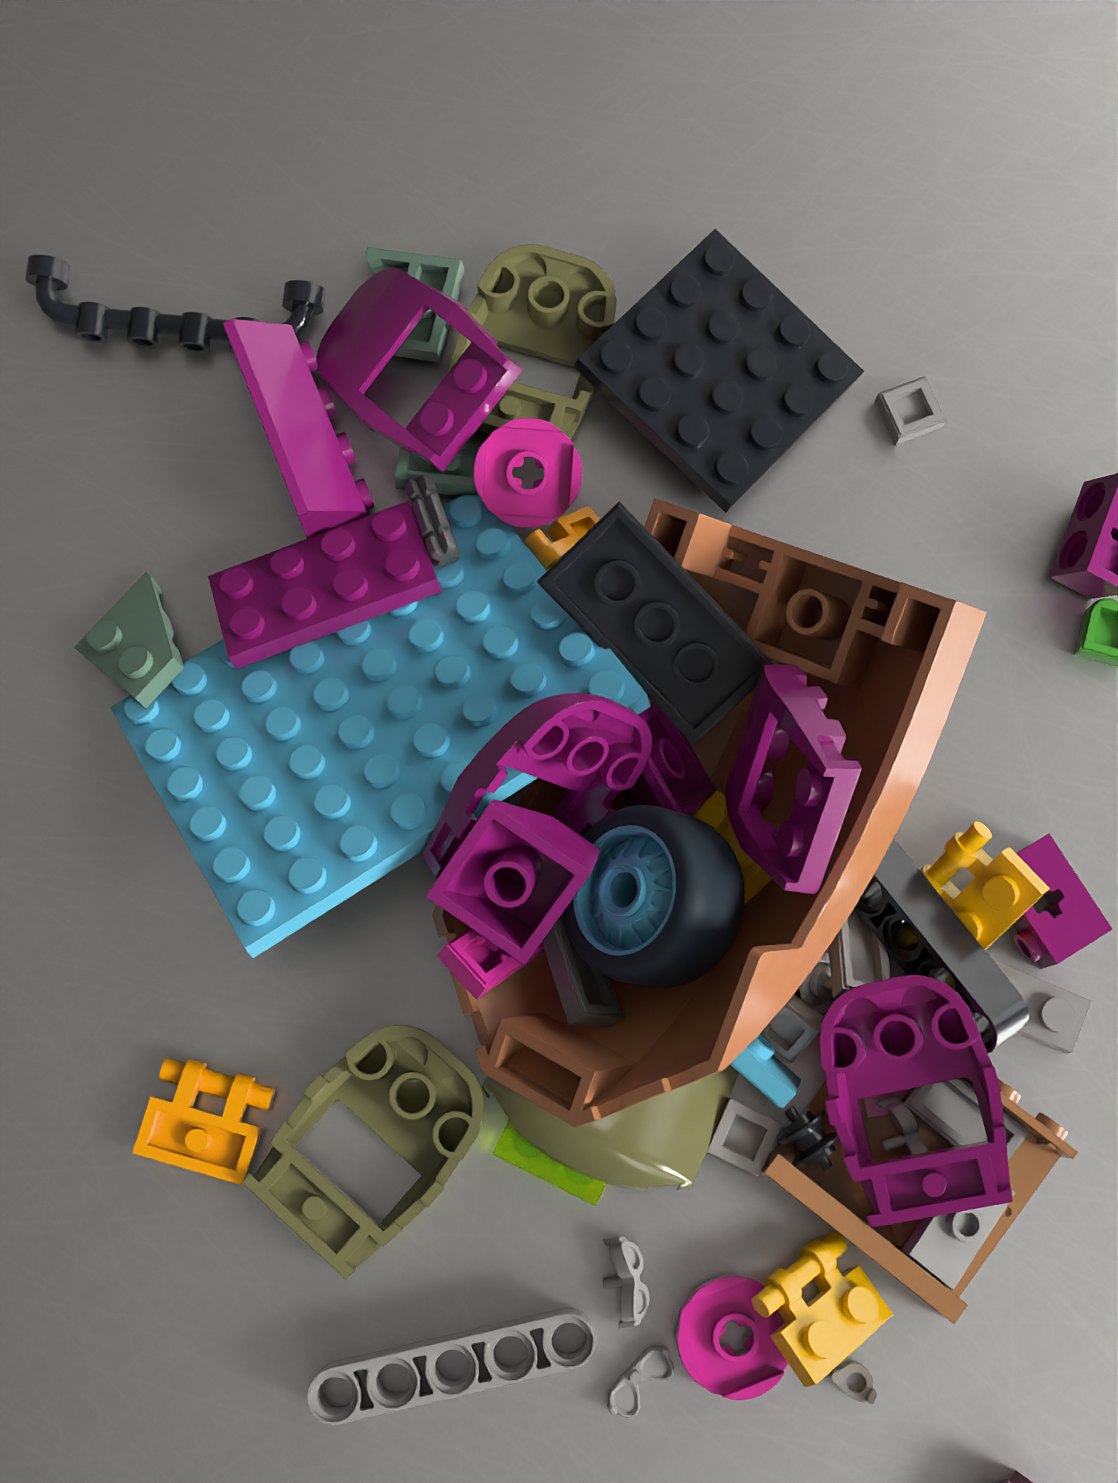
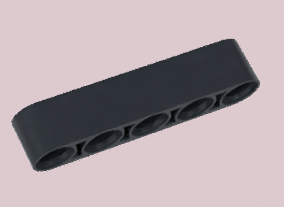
M893 838L878 869L854 909L906 975H921L937 979L950 986L962 997L972 1013L987 1053H991L1025 1027L1029 1018L1028 1006L1010 980Z

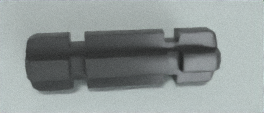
M422 474L418 479H410L405 489L411 501L412 509L432 564L437 567H444L447 563H455L459 558L460 552L432 477Z

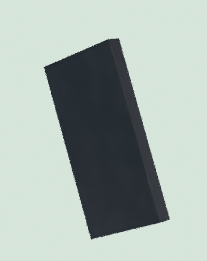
M620 501L537 580V583L599 647L611 649L646 692L648 698L694 745L756 688L763 665H776Z

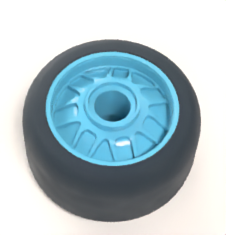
M651 805L625 807L608 814L595 823L583 838L601 849L600 855L592 873L563 912L568 936L578 954L591 968L608 978L656 988L682 986L701 978L711 971L732 946L738 933L744 910L745 890L742 870L727 840L714 827L698 818Z

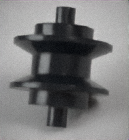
M794 1106L785 1110L784 1113L789 1121L781 1127L784 1135L776 1142L778 1145L792 1144L797 1154L791 1164L796 1167L804 1163L807 1168H810L818 1163L823 1171L832 1167L833 1164L828 1156L836 1150L833 1143L839 1136L837 1132L825 1133L821 1127L820 1122L826 1112L821 1110L812 1114L810 1109H807L799 1114Z

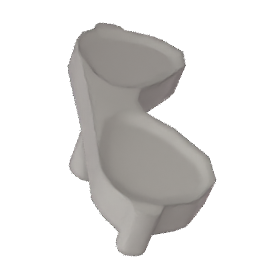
M665 1346L647 1348L611 1386L608 1392L609 1403L607 1405L611 1414L617 1413L625 1418L635 1417L640 1410L637 1385L641 1380H668L673 1376L674 1365L669 1357L670 1352Z

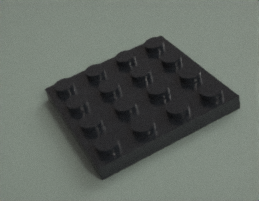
M716 229L581 354L574 365V368L725 513L864 372L858 364Z

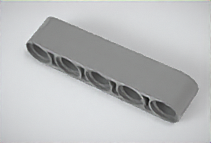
M561 1308L358 1355L327 1364L311 1381L307 1391V1404L311 1414L318 1421L327 1425H341L575 1370L584 1366L593 1356L596 1347V1336L589 1318L582 1311L574 1308ZM575 1323L584 1330L585 1341L578 1351L563 1353L555 1348L552 1343V1335L559 1325ZM507 1336L520 1338L528 1348L526 1359L515 1367L501 1364L494 1353L495 1345L500 1339ZM447 1350H458L468 1358L470 1371L459 1380L447 1379L440 1373L437 1367V1358ZM392 1363L404 1366L411 1376V1387L402 1393L394 1394L387 1391L380 1381V1371L384 1366ZM331 1377L344 1379L352 1390L351 1403L344 1407L330 1405L322 1393L324 1380Z

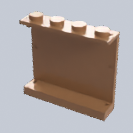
M971 1076L963 1078L974 1087ZM998 1079L1003 1111L1029 1131V1134L1008 1161L1011 1189L1016 1192L1013 1196V1202L1007 1205L954 1290L945 1287L901 1252L921 1219L871 1228L867 1215L872 1211L861 1182L852 1181L843 1158L845 1153L839 1138L833 1143L836 1150L828 1156L833 1166L826 1171H823L818 1163L810 1168H807L804 1163L794 1167L791 1163L797 1152L792 1144L789 1143L777 1144L769 1154L762 1172L939 1314L955 1324L968 1306L967 1303L959 1298L1059 1158L1074 1159L1078 1151L1063 1141L1068 1135V1132L1043 1113L1039 1112L1035 1118L1017 1105L1021 1096L1009 1085ZM825 1080L802 1112L810 1109L812 1114L824 1110L826 1113L820 1125L825 1133L836 1132L834 1125L830 1126L825 1101L828 1100L827 1083ZM860 1098L859 1103L873 1162L907 1156L905 1146L889 1152L884 1151L881 1141L900 1135L889 1114L867 1118L864 1100ZM912 1114L917 1122L918 1132L925 1143L927 1152L953 1147Z

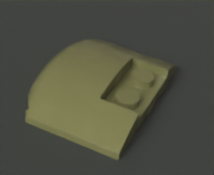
M729 1064L720 1072L576 1128L489 1076H486L482 1090L488 1099L492 1093L494 1094L501 1108L510 1118L508 1124L522 1138L537 1150L570 1170L591 1179L627 1189L646 1191L648 1187L679 1184L677 1191L690 1190L693 1186L739 1072Z

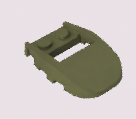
M527 244L510 248L496 256L477 284L478 292L467 310L498 342L497 346L574 368L577 358L614 324L617 299L610 277L593 261L551 247ZM459 332L455 350L451 356L449 371L471 343ZM581 374L572 398L513 382L476 431L491 435L493 431L511 420L535 418L552 423L571 440L593 401L596 388Z
M391 1025L379 1028L377 1031L367 1034L346 1051L345 1057L324 1075L319 1074L305 1089L303 1098L289 1118L283 1121L269 1142L273 1147L255 1174L249 1173L242 1183L344 1279L351 1276L355 1272L356 1267L381 1246L384 1247L416 1216L434 1202L445 1189L444 1185L475 1141L483 1122L484 1099L475 1075L438 1039L417 1027ZM337 1100L342 1102L421 1175L380 1224L296 1148L297 1144Z

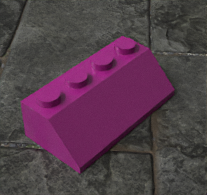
M238 319L223 322L306 538L366 517V511L375 508L364 478L356 481L353 480L348 464L356 462L345 431L335 435L329 420L338 416L327 386L317 389L311 373L318 371V364L309 341L299 343L292 325Z

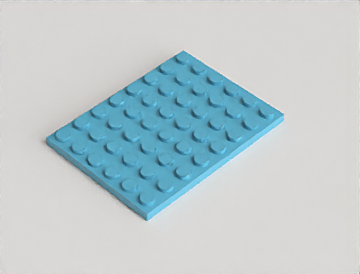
M461 495L443 506L460 555L455 563H447L444 567L433 565L442 592L239 669H235L228 658L224 639L184 662V669L147 709L131 696L110 707L244 949L252 958L425 850L458 776L491 737L527 706L538 700L555 695L584 693L608 698L632 709L637 715L651 707L646 692L611 649L599 647L537 583V580L547 570L513 528L487 509L480 495ZM505 766L508 772L507 777L495 793L486 792L473 813L474 816L477 817L482 814L492 799L502 801L536 780L537 777Z

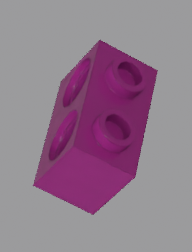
M1118 473L1084 481L1049 575L1053 580L1090 599L1118 595Z

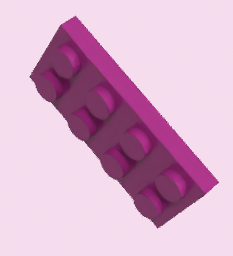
M405 501L209 575L208 579L227 655L235 669L442 592L410 501Z

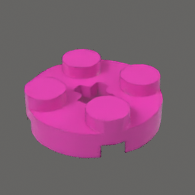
M520 418L511 420L493 431L481 445L474 464V481L476 490L487 509L503 522L523 528L540 527L562 516L577 498L582 483V463L580 455L570 438L555 425L541 419ZM527 457L535 459L536 468L544 469L543 480H535L533 489H522L521 479L513 478L512 474L513 468L521 467L524 463V458Z
M724 1275L712 1278L692 1292L688 1300L680 1307L678 1314L676 1344L680 1359L687 1372L695 1382L711 1393L732 1400L752 1399L768 1392L778 1384L785 1373L783 1370L788 1364L770 1337L772 1333L785 1323V1320L778 1310L773 1312L768 1318L761 1316L755 1310L752 1298L764 1289V1285L756 1279L738 1275ZM731 1320H734L739 1327L748 1325L751 1335L743 1339L745 1350L740 1353H735L730 1345L721 1347L719 1343V1336L726 1332L724 1324Z

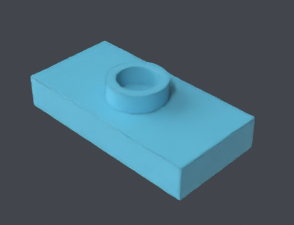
M760 1033L730 1065L778 1108H784L796 1095L801 1079L773 1055L776 1052L774 1046Z

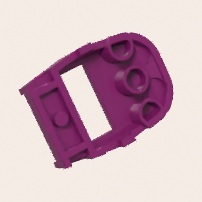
M387 268L375 273L366 280L333 320L317 350V369L356 417L371 431L377 432L410 454L415 452L424 457L434 468L444 472L523 369L515 361L503 354L496 346L498 344L496 339L457 300L400 269ZM430 309L465 336L471 343L410 423L404 428L366 397L364 393L427 310Z
M763 665L727 778L725 789L726 809L741 849L783 890L817 895L862 768L858 761L844 760L840 754L846 735L839 720L826 719L822 709H825L828 698L820 686H806L807 674L796 665ZM790 737L809 760L806 768L801 769L797 776L795 785L796 798L789 819L782 823L778 832L773 823L763 821L760 811L762 812L768 806L773 792L772 771L764 762L765 760L780 761L786 754Z
M568 693L538 700L521 710L491 737L458 776L423 853V858L435 878L440 876L476 824L477 819L473 813L486 792L495 793L507 777L508 772L505 766L569 789L551 816L583 837L595 823L614 812L610 805L620 790L633 788L645 768L651 753L652 734L650 728L632 709L608 698L593 694Z
M904 975L852 988L832 1003L821 1025L819 1038L821 1066L825 1069L828 1100L825 1101L830 1126H835L845 1153L843 1158L852 1181L861 1182L872 1211L867 1215L871 1228L1013 1202L1000 1094L1001 1089L995 1067L992 1065L979 1029L965 1001L947 984L927 976ZM971 1076L987 1141L873 1162L859 1103L860 1098Z

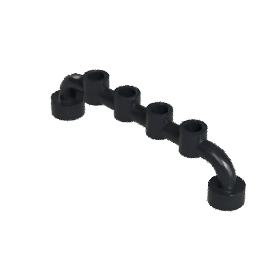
M32 255L28 257L25 280L35 286L36 300L42 312L55 322L76 326L75 336L79 339L103 343L107 341L108 329L128 331L127 341L139 347L155 348L158 346L160 335L179 336L178 346L184 350L196 353L208 352L211 340L229 341L223 322L228 320L213 319L203 313L185 312L182 315L162 314L157 310L147 307H133L131 310L111 309L96 302H81L79 305L65 304L59 300L57 291L68 288L70 265L62 259L48 255ZM291 280L285 283L282 306L290 311L291 315L287 321L281 324L292 325L297 339L307 330L311 317L323 313L325 288L317 283L304 280ZM237 317V318H234V319H238V320H248V321H258V322H262V321H260V320H257V319H254V318H250V317ZM230 343V352L234 354V351Z

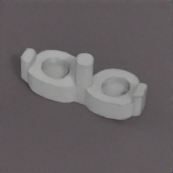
M892 1096L876 1102L880 1108L886 1107L900 1135L881 1141L885 1152L905 1146L907 1156L927 1152L925 1143L919 1135L917 1122L908 1107L896 1096Z
M625 1236L603 1239L604 1244L609 1246L611 1259L618 1276L605 1277L603 1279L604 1289L621 1288L620 1311L622 1320L619 1321L618 1328L635 1327L640 1325L641 1319L646 1315L650 1303L648 1287L640 1280V1274L644 1268L641 1251L635 1243L628 1241Z
M847 1361L840 1367L836 1366L824 1377V1379L831 1378L833 1383L837 1384L844 1393L858 1402L867 1401L869 1404H874L877 1392L873 1388V1379L868 1369L861 1363Z

